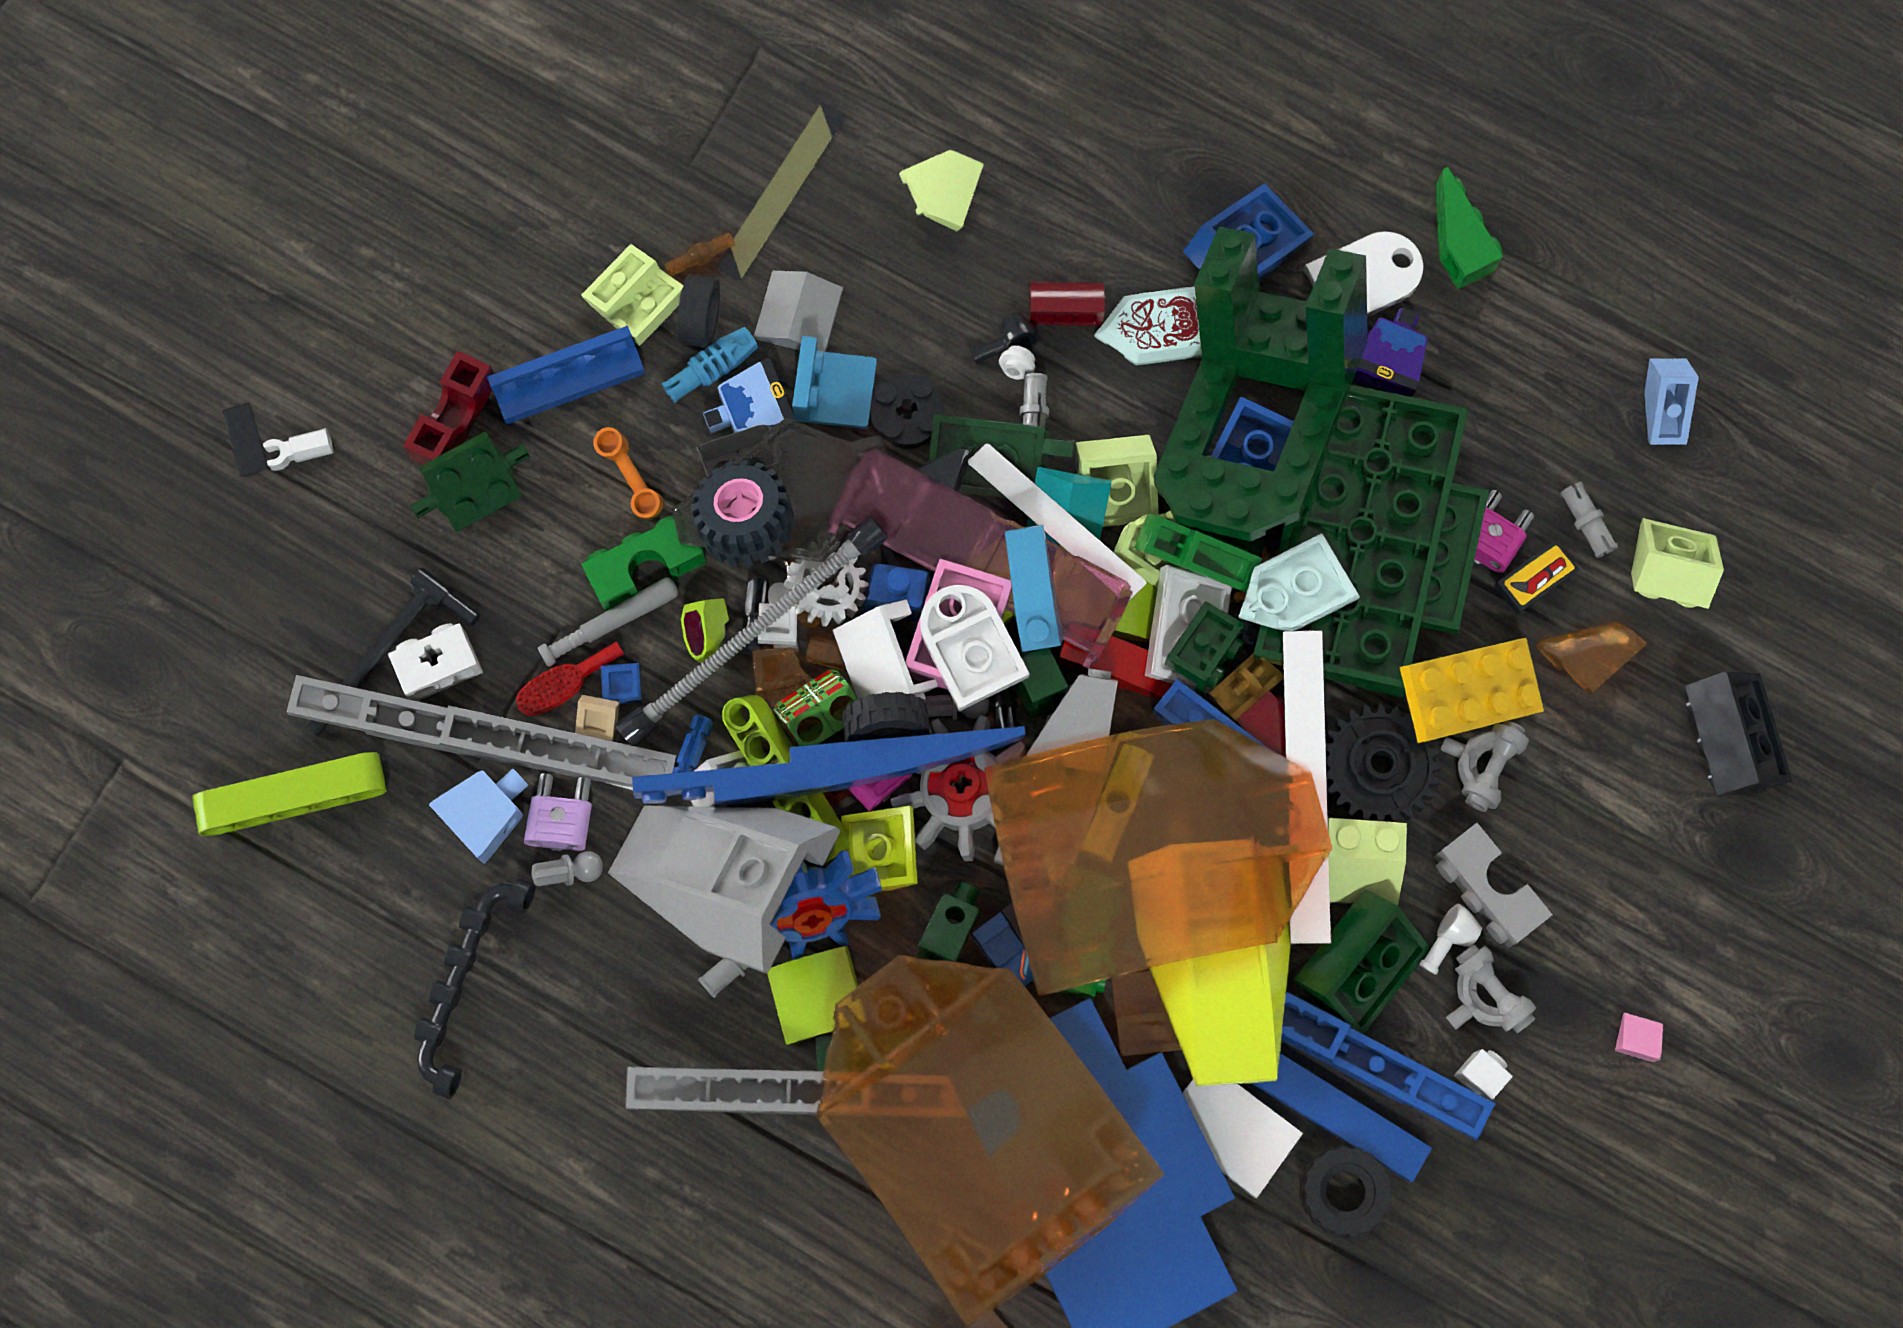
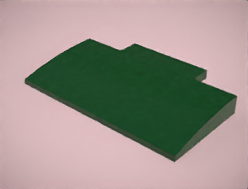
M1351 385L1301 518L1284 526L1278 555L1322 533L1360 596L1359 599L1296 630L1322 631L1323 678L1404 697L1405 687L1400 667L1412 664L1420 627L1458 634L1489 490L1452 483L1468 408ZM1261 625L1253 657L1284 667L1283 632L1286 631Z

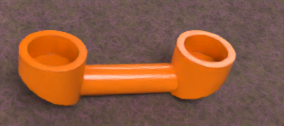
M611 427L601 429L594 437V448L604 458L615 461L634 492L631 499L632 511L638 517L645 520L656 518L663 509V498L657 492L648 489L628 456L629 443L626 437Z

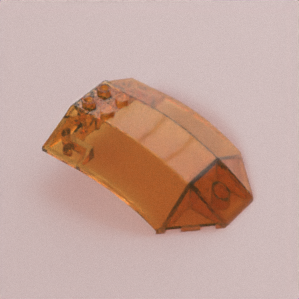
M1217 720L1179 723L1110 735L984 767L996 835L1010 894L1039 996L1182 960L1272 943L1277 944L1288 921L1300 905L1314 877L1333 849L1312 773Z
M899 955L835 1004L833 1015L835 1024L831 1046L828 1045L823 1074L825 1082L821 1104H818L816 1119L829 1132L888 1210L966 1326H969L1052 1270L1113 1223L1125 1210L1165 1176L1162 1169L1105 1091L1010 969L980 967L965 963L935 961Z

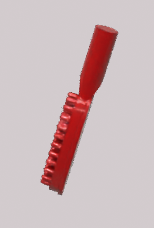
M616 641L577 665L563 664L541 673L518 692L516 696L518 709L526 716H537L559 707L582 688L586 676L624 655L619 644Z

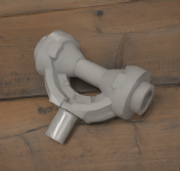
M1504 721L1503 724H1495L1491 731L1480 733L1473 738L1470 737L1467 745L1449 737L1445 738L1441 751L1459 758L1458 772L1464 785L1461 792L1466 797V804L1470 807L1486 812L1488 808L1496 809L1499 805L1501 791L1498 787V777L1506 761L1515 754L1520 755L1529 743V739L1524 735L1525 729L1520 725L1510 721ZM1492 750L1493 754L1485 771L1479 775L1477 770L1479 757L1484 752Z
M1473 944L1456 958L1460 963L1455 969L1459 974L1457 992L1458 998L1463 1004L1446 1017L1455 1029H1458L1470 1018L1474 1017L1482 1024L1501 1026L1505 1032L1513 1028L1518 1033L1535 1020V1017L1531 1014L1536 1009L1534 1003L1525 996L1519 997L1509 993L1494 975L1492 965L1494 958L1486 945L1478 949ZM1477 983L1485 987L1497 1002V1007L1489 1006L1480 999L1477 993Z

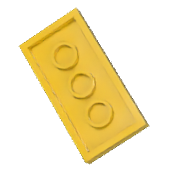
M1526 638L1400 667L1418 743L1544 711Z

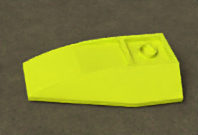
M1251 840L1175 844L1129 861L1128 871L1137 939L1196 1087L1276 1081L1291 945L1290 905L1281 851Z

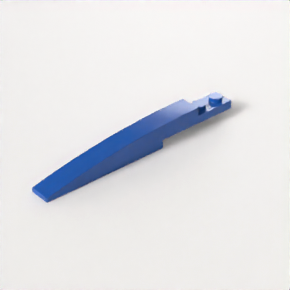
M1023 726L790 747V763L632 777L633 794L635 799L642 798L644 804L665 802L666 796L682 795L683 800H698L706 798V792H714L715 807L830 792L901 777L990 752L1021 741L1025 735V728Z
M1134 925L1121 951L1148 965L1137 939L1136 925ZM1286 992L1281 1040L1398 1103H1405L1477 1141L1495 1103L1351 1029V1025Z

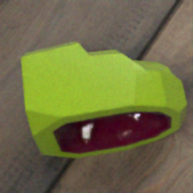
M724 598L703 600L684 605L681 616L684 641L690 655L700 663H705L706 659L709 660V656L720 650L721 642L726 636L725 624L729 621V616Z

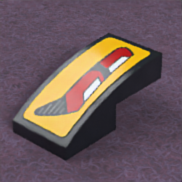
M1556 540L1510 572L1494 586L1518 615L1542 599L1551 590L1571 578L1580 569Z

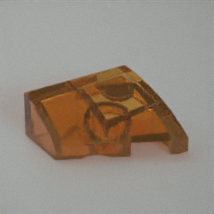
M1611 622L1542 639L1536 647L1559 671L1564 668L1591 695L1645 647L1647 643L1628 627L1618 622Z
M791 647L752 651L751 660L755 695L763 698L772 712L779 701L812 681L810 676L806 675L799 665L800 661ZM830 708V715L833 718V711ZM811 716L803 719L798 727L822 722L819 718Z

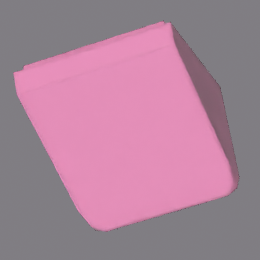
M1623 1013L1615 1051L1650 1062L1659 1061L1662 1053L1663 1024Z

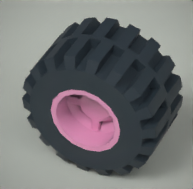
M741 460L740 465L734 466L733 462L725 464L726 468L723 470L715 468L710 471L711 478L707 479L704 477L700 481L701 490L694 491L692 497L694 504H691L694 522L707 551L710 554L713 553L715 559L720 562L727 559L730 566L736 567L739 562H744L745 567L754 566L753 561L761 560V563L769 561L768 555L771 553L777 556L782 551L781 543L788 544L791 539L789 531L794 530L795 524L793 509L782 479L778 478L774 470L769 469L767 471L765 465L758 462L751 466L750 461Z

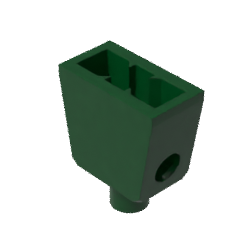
M959 882L953 896L943 894L919 943L915 966L950 981L978 917L979 909L974 906L980 893L977 888L968 883Z

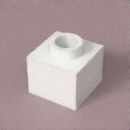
M1483 1049L1474 1052L1454 1074L1470 1091L1490 1101L1495 1098L1513 1077L1505 1070L1508 1065L1499 1055L1491 1050L1486 1053Z

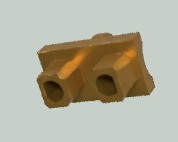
M1254 653L1208 694L1212 701L1233 722L1265 693L1272 690L1284 679V674L1270 662L1254 658Z

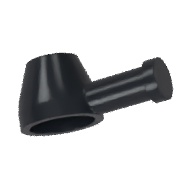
M1012 313L1002 320L1001 338L977 348L972 347L970 350L976 364L979 365L982 364V361L1007 351L1011 346H1021L1030 350L1039 342L1040 336L1035 326L1022 313Z

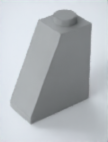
M1088 668V675L1080 674L1028 751L1026 762L1103 774L1118 680L1111 679V671Z

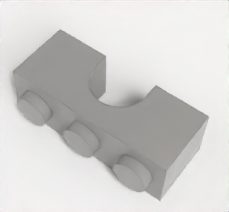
M1476 823L1434 856L1438 862L1436 867L1448 882L1452 883L1454 881L1463 892L1461 898L1466 906L1474 913L1479 912L1488 923L1486 928L1492 938L1499 944L1504 943L1509 948L1521 941L1553 914L1528 884L1510 895L1500 894L1491 888L1487 881V868L1502 852L1479 824Z

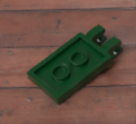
M935 413L929 462L967 441L974 443L971 457L985 444H989L1035 484L1037 468H1047L1048 454L1072 457L1074 441L1050 438L1051 431H1047L1045 426ZM968 464L960 493L1007 498Z

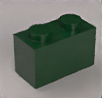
M1050 648L1019 652L1029 672V678L1013 686L1029 719L1058 707L1067 693L1068 685Z

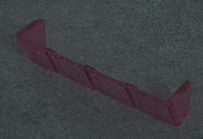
M872 450L871 453L866 452L851 473L829 521L831 526L828 532L835 535L842 523L854 529L859 522L870 514L889 537L883 545L934 572L936 571L939 559H943L1011 580L1005 531L1025 527L997 516L996 512L943 484H937L929 480L928 476L881 451ZM1046 539L1063 630V640L1088 652L1082 664L1083 667L1088 669L1092 663L1096 664L1121 620L1133 591L1130 590L1131 586L1127 581L1080 556L1069 554L1063 547ZM1011 588L1006 610L1015 614Z

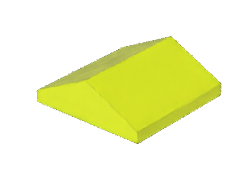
M912 806L841 816V823L850 838L848 853L854 871L849 877L875 867L881 882L882 891L895 890L917 884Z

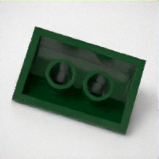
M1366 889L1330 933L1331 943H1322L1294 978L1313 1002L1328 1014L1351 1025V1029L1361 1034L1367 1031L1431 949L1398 905Z

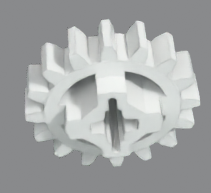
M826 543L820 552L814 544L810 546L807 555L800 551L795 558L796 563L791 562L787 570L790 576L784 582V587L789 589L796 588L795 586L799 585L800 581L803 582V575L807 579V575L811 576V572L818 569V566H822L823 562L826 563V560L835 553L832 552L830 543ZM858 557L851 560L848 559L844 566L833 572V575H829L828 579L825 578L824 582L822 581V585L835 579L832 585L823 586L818 590L820 586L818 584L817 588L814 587L813 591L810 590V594L799 600V605L795 612L799 614L804 610L809 613L808 622L812 623L816 616L821 617L823 626H827L831 618H834L836 623L840 625L845 620L846 615L851 618L854 617L858 611L857 606H862L866 599V596L862 593L869 586L868 582L860 580L866 572L865 568L854 567ZM845 578L849 582L850 589L845 585Z

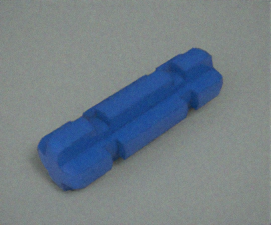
M695 715L689 727L691 733H687L676 761L678 767H674L672 773L692 772L697 769L706 745L705 737H709L713 727L711 719L702 715Z

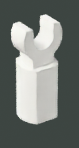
M326 428L289 437V441L282 442L279 439H271L263 443L267 452L280 451L278 458L267 461L268 466L272 470L284 469L293 460L298 463L334 453L331 437Z

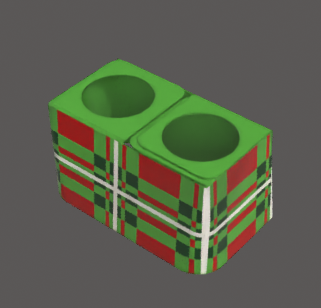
M832 669L822 673L775 705L773 713L791 743L796 747L818 745L844 728L843 710H846V706L854 703L857 698L842 675L837 670ZM843 695L851 697L844 707L830 715V705L835 698ZM813 716L821 720L798 736L797 728L803 719Z

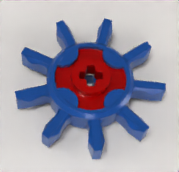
M843 850L827 868H807L805 862L802 861L770 923L772 927L786 937L785 940L789 941L793 960L802 958L807 942L819 940L827 936L831 937L841 947L849 945L844 926L849 919L879 920L881 914L876 897H867L883 890L875 867L849 877L854 870L848 851Z

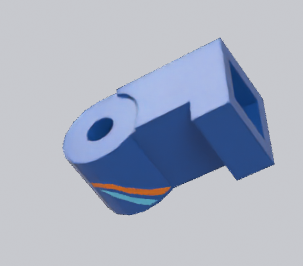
M1001 912L972 933V940L997 973L1004 976L1016 993L1041 974L1036 962L1016 937Z

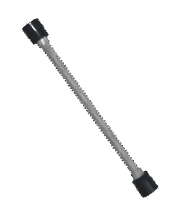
M870 514L846 535L848 540L842 544L841 550H838L837 553H834L833 556L826 560V563L823 562L822 566H818V569L811 572V576L807 575V579L804 578L803 582L800 581L799 585L795 586L796 588L793 587L792 591L789 590L788 594H784V597L777 600L773 607L770 606L769 610L766 609L765 613L761 614L762 616L759 615L758 619L750 622V625L743 628L739 635L736 634L735 638L732 637L731 641L727 642L728 644L725 643L724 647H720V650L709 656V660L706 659L705 663L702 662L701 665H698L697 668L690 672V675H686V678L684 677L682 681H679V684H675V687L664 693L660 700L657 699L656 703H649L646 707L639 706L618 721L616 727L627 742L635 747L639 745L659 726L657 721L663 717L662 715L664 712H667V709L678 703L679 700L686 696V693H690V690L692 691L694 687H697V684H701V681L708 678L712 671L715 672L716 668L719 669L720 665L722 666L724 662L726 663L727 659L730 660L731 656H735V653L742 650L746 643L749 644L750 640L753 641L754 637L758 636L757 634L760 635L761 631L764 632L765 628H769V625L776 622V618L779 619L780 615L783 616L784 612H788L787 609L790 610L791 606L794 607L795 603H799V600L810 594V590L813 591L814 587L817 588L818 584L821 585L822 581L826 580L825 578L828 579L829 575H833V572L844 566L848 559H855L860 554L866 556L870 551L877 549L888 540V535Z

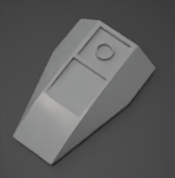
M644 806L608 874L706 952L767 974L786 938L770 925L783 897L803 860L823 866L841 830L835 826L777 808Z

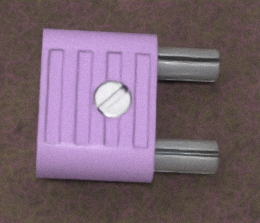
M545 773L540 774L537 794L531 797L524 843L533 847L551 848V850L557 851L585 850L592 804L588 802L591 780L585 777V780L583 777L578 778L575 799L550 797L553 776L550 774L546 776Z

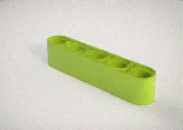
M748 695L729 700L724 705L722 711L723 722L750 766L790 763L789 749L794 746L763 698L757 695ZM743 705H745L750 712V718L748 722H746L742 716ZM763 738H766L770 744L769 754L763 751ZM823 793L772 801L777 809L803 817L802 805L805 803L811 811L810 819L835 826L841 830L824 863L834 860L841 850L848 851L850 846L848 833Z
M368 752L194 794L192 800L199 835L214 836L377 797L386 793L387 790L380 755L377 752Z

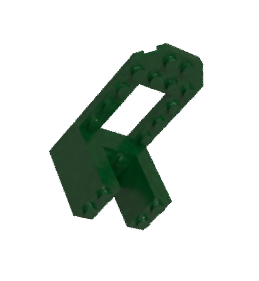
M1219 226L1194 283L1202 361L1153 478L1155 487L1161 497L1165 498L1178 524L1253 541L1266 535L1265 531L1281 523H1284L1286 526L1301 518L1368 342L1366 255L1329 248L1308 302L1259 292L1255 233ZM1238 376L1306 391L1275 471L1206 456Z

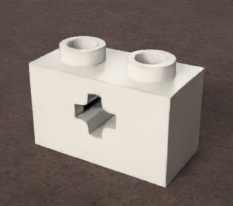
M451 623L441 625L431 632L432 635L419 641L417 639L406 640L397 645L395 651L388 653L404 694L409 700L419 701L483 673L467 633L460 623L454 626ZM437 654L438 664L432 666L430 664L432 663L431 656Z

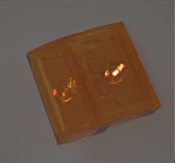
M1150 969L1110 973L1120 1056L1182 1050Z

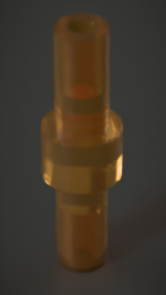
M727 232L705 244L702 242L696 243L688 247L689 252L664 263V267L669 276L676 275L694 265L700 267L710 262V257L734 246V240L731 234Z

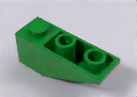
M1446 167L1436 183L1439 260L1458 290L1495 272L1503 256L1500 243L1494 236L1489 235L1483 225L1484 221L1481 212L1477 207H1472L1465 196L1463 183L1458 177H1454L1449 168Z

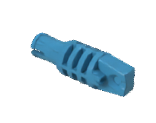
M743 327L718 339L714 344L709 345L705 350L691 357L689 362H687V368L666 382L664 381L661 385L668 396H671L670 399L676 403L698 386L708 387L723 375L728 374L732 369L737 368L758 349L757 342L747 328Z

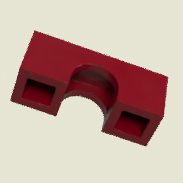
M457 350L439 381L442 386V394L435 411L430 417L423 414L420 415L403 445L412 461L424 465L464 443L493 391L487 376L494 374L490 365Z

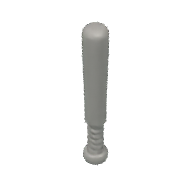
M663 578L599 616L580 625V629L569 636H565L549 646L542 644L537 649L548 667L556 663L555 659L560 657V655L571 651L584 642L591 643L603 635L675 599L678 596V588L671 578Z

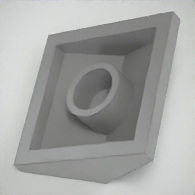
M772 271L754 339L800 350L802 336L816 337L818 350L826 352L843 293V287L809 272Z

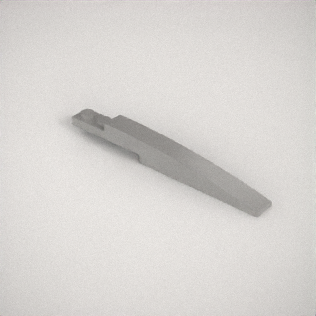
M296 675L286 711L291 716L365 731L367 735L578 778L583 777L585 779L587 777L590 780L633 787L632 777L672 773L676 755L449 705L448 708L299 675Z
M628 1067L626 1109L885 1117H968L949 1077L946 1075Z

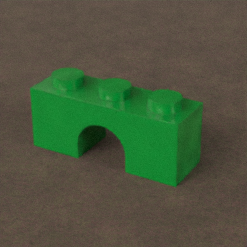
M684 514L678 517L674 515L665 517L655 524L656 528L643 534L641 532L632 533L621 541V545L610 550H597L587 557L588 561L581 564L605 612L638 593L633 583V573L645 561L653 560L662 563L668 569L672 579H676L706 564L704 553Z

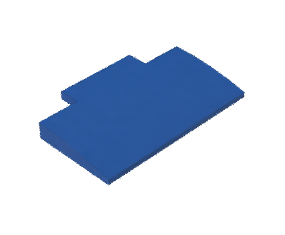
M1091 998L946 1070L1071 1328H1168L1237 1291L1200 1217L1233 1200L1235 1197L1162 1052L1126 1070Z

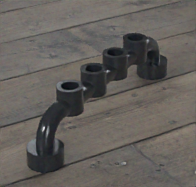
M518 879L514 885L500 884L493 886L484 892L476 909L466 907L461 915L459 928L467 932L461 946L452 943L448 948L444 965L452 969L446 982L437 980L433 985L429 1002L437 1006L431 1020L425 1017L421 1018L414 1033V1039L422 1042L417 1057L419 1072L426 1081L433 1084V1093L435 1095L451 1099L461 1082V1069L444 1064L439 1070L434 1066L433 1057L437 1047L441 1045L446 1035V1024L451 1011L455 1009L460 1000L461 986L465 976L470 972L475 963L476 949L481 936L485 935L489 928L492 909L499 900L508 899V908L521 913L527 912L535 895L536 886L534 883Z

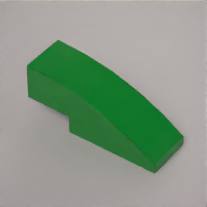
M1150 513L1146 516L1134 546L1139 551L1247 593L1254 567L1260 565L1262 560L1259 556Z

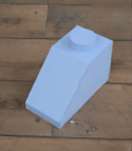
M1687 359L1649 360L1644 395L1648 442L1650 445L1687 444L1699 378Z

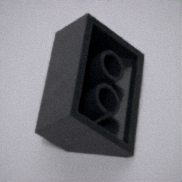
M1726 671L1685 685L1688 694L1686 704L1689 712L1695 718L1699 731L1697 733V742L1700 749L1706 755L1709 766L1707 772L1711 786L1716 790L1717 795H1736L1793 782L1760 673Z

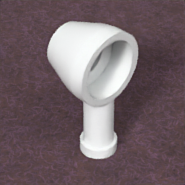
M1456 904L1447 912L1439 925L1437 940L1426 958L1421 960L1419 964L1421 967L1436 975L1439 971V965L1452 944L1471 947L1477 941L1482 927L1469 910L1460 904Z

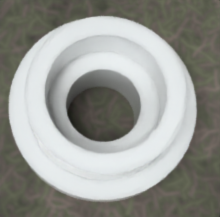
M1011 346L1000 356V367L1012 379H1024V375L1034 373L1035 357L1024 347Z

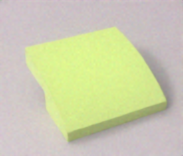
M630 244L582 294V297L617 329L628 326L633 341L640 346L679 306L683 285L663 272L655 260Z

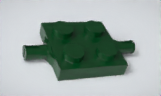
M485 431L419 467L427 482L430 495L412 505L410 504V507L417 519L438 508L441 513L447 516L454 530L458 532L522 497L513 480L511 467L531 457L524 444L503 455L493 445Z

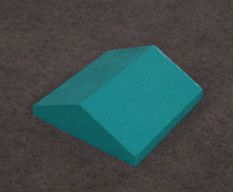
M1038 467L1035 485L1100 540L1112 481ZM1028 517L1027 527L1038 526ZM1045 532L1047 547L1056 550L1057 545L1060 544Z

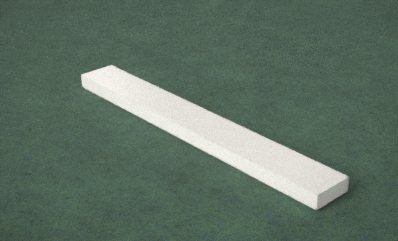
M1322 631L1283 632L1291 944L1331 943Z

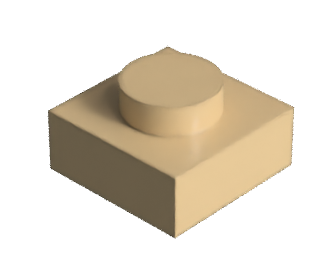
M582 695L578 701L575 733L613 741L616 737L619 702Z

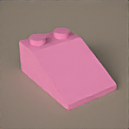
M939 559L925 604L933 594L945 587L965 585L976 588L984 593L993 603L1001 620L1003 619L1012 588L1011 580ZM949 598L940 604L939 609L943 615L955 617L961 612L962 606L957 600ZM919 620L905 662L910 677L922 682L936 679L938 687L948 690L922 639Z

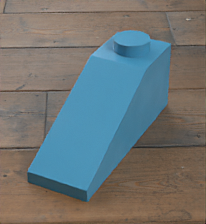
M1044 525L1005 531L1015 615L1022 652L1061 646L1064 636Z

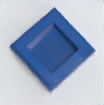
M639 663L601 666L603 699L617 701L619 705L643 703Z

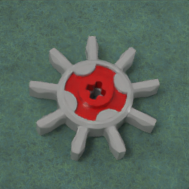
M980 715L973 731L989 730L991 724L986 716ZM938 719L931 722L932 734L949 733ZM1022 741L1010 745L996 756L986 752L964 760L917 772L921 775L920 790L901 794L890 799L892 807L912 806L914 809L926 806L931 817L919 831L915 839L917 845L926 850L935 841L939 832L944 827L959 831L958 848L964 861H973L975 851L973 830L991 824L997 830L1000 837L1013 843L1017 839L1014 829L1007 820L999 815L1006 799L1020 801L1037 800L1038 792L1034 786L1007 783L1003 772L1009 766L1020 761L1028 751ZM968 781L970 786L965 787L964 793H959L957 788H962L963 782Z

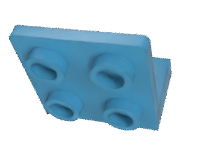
M802 336L792 404L795 421L867 429L877 366L876 358L819 351L816 337Z

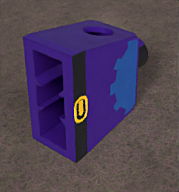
M1404 308L1399 309L1394 322L1385 318L1378 319L1367 336L1368 342L1353 381L1375 390L1413 397L1419 384L1428 340L1425 334L1414 330L1419 316L1414 311Z

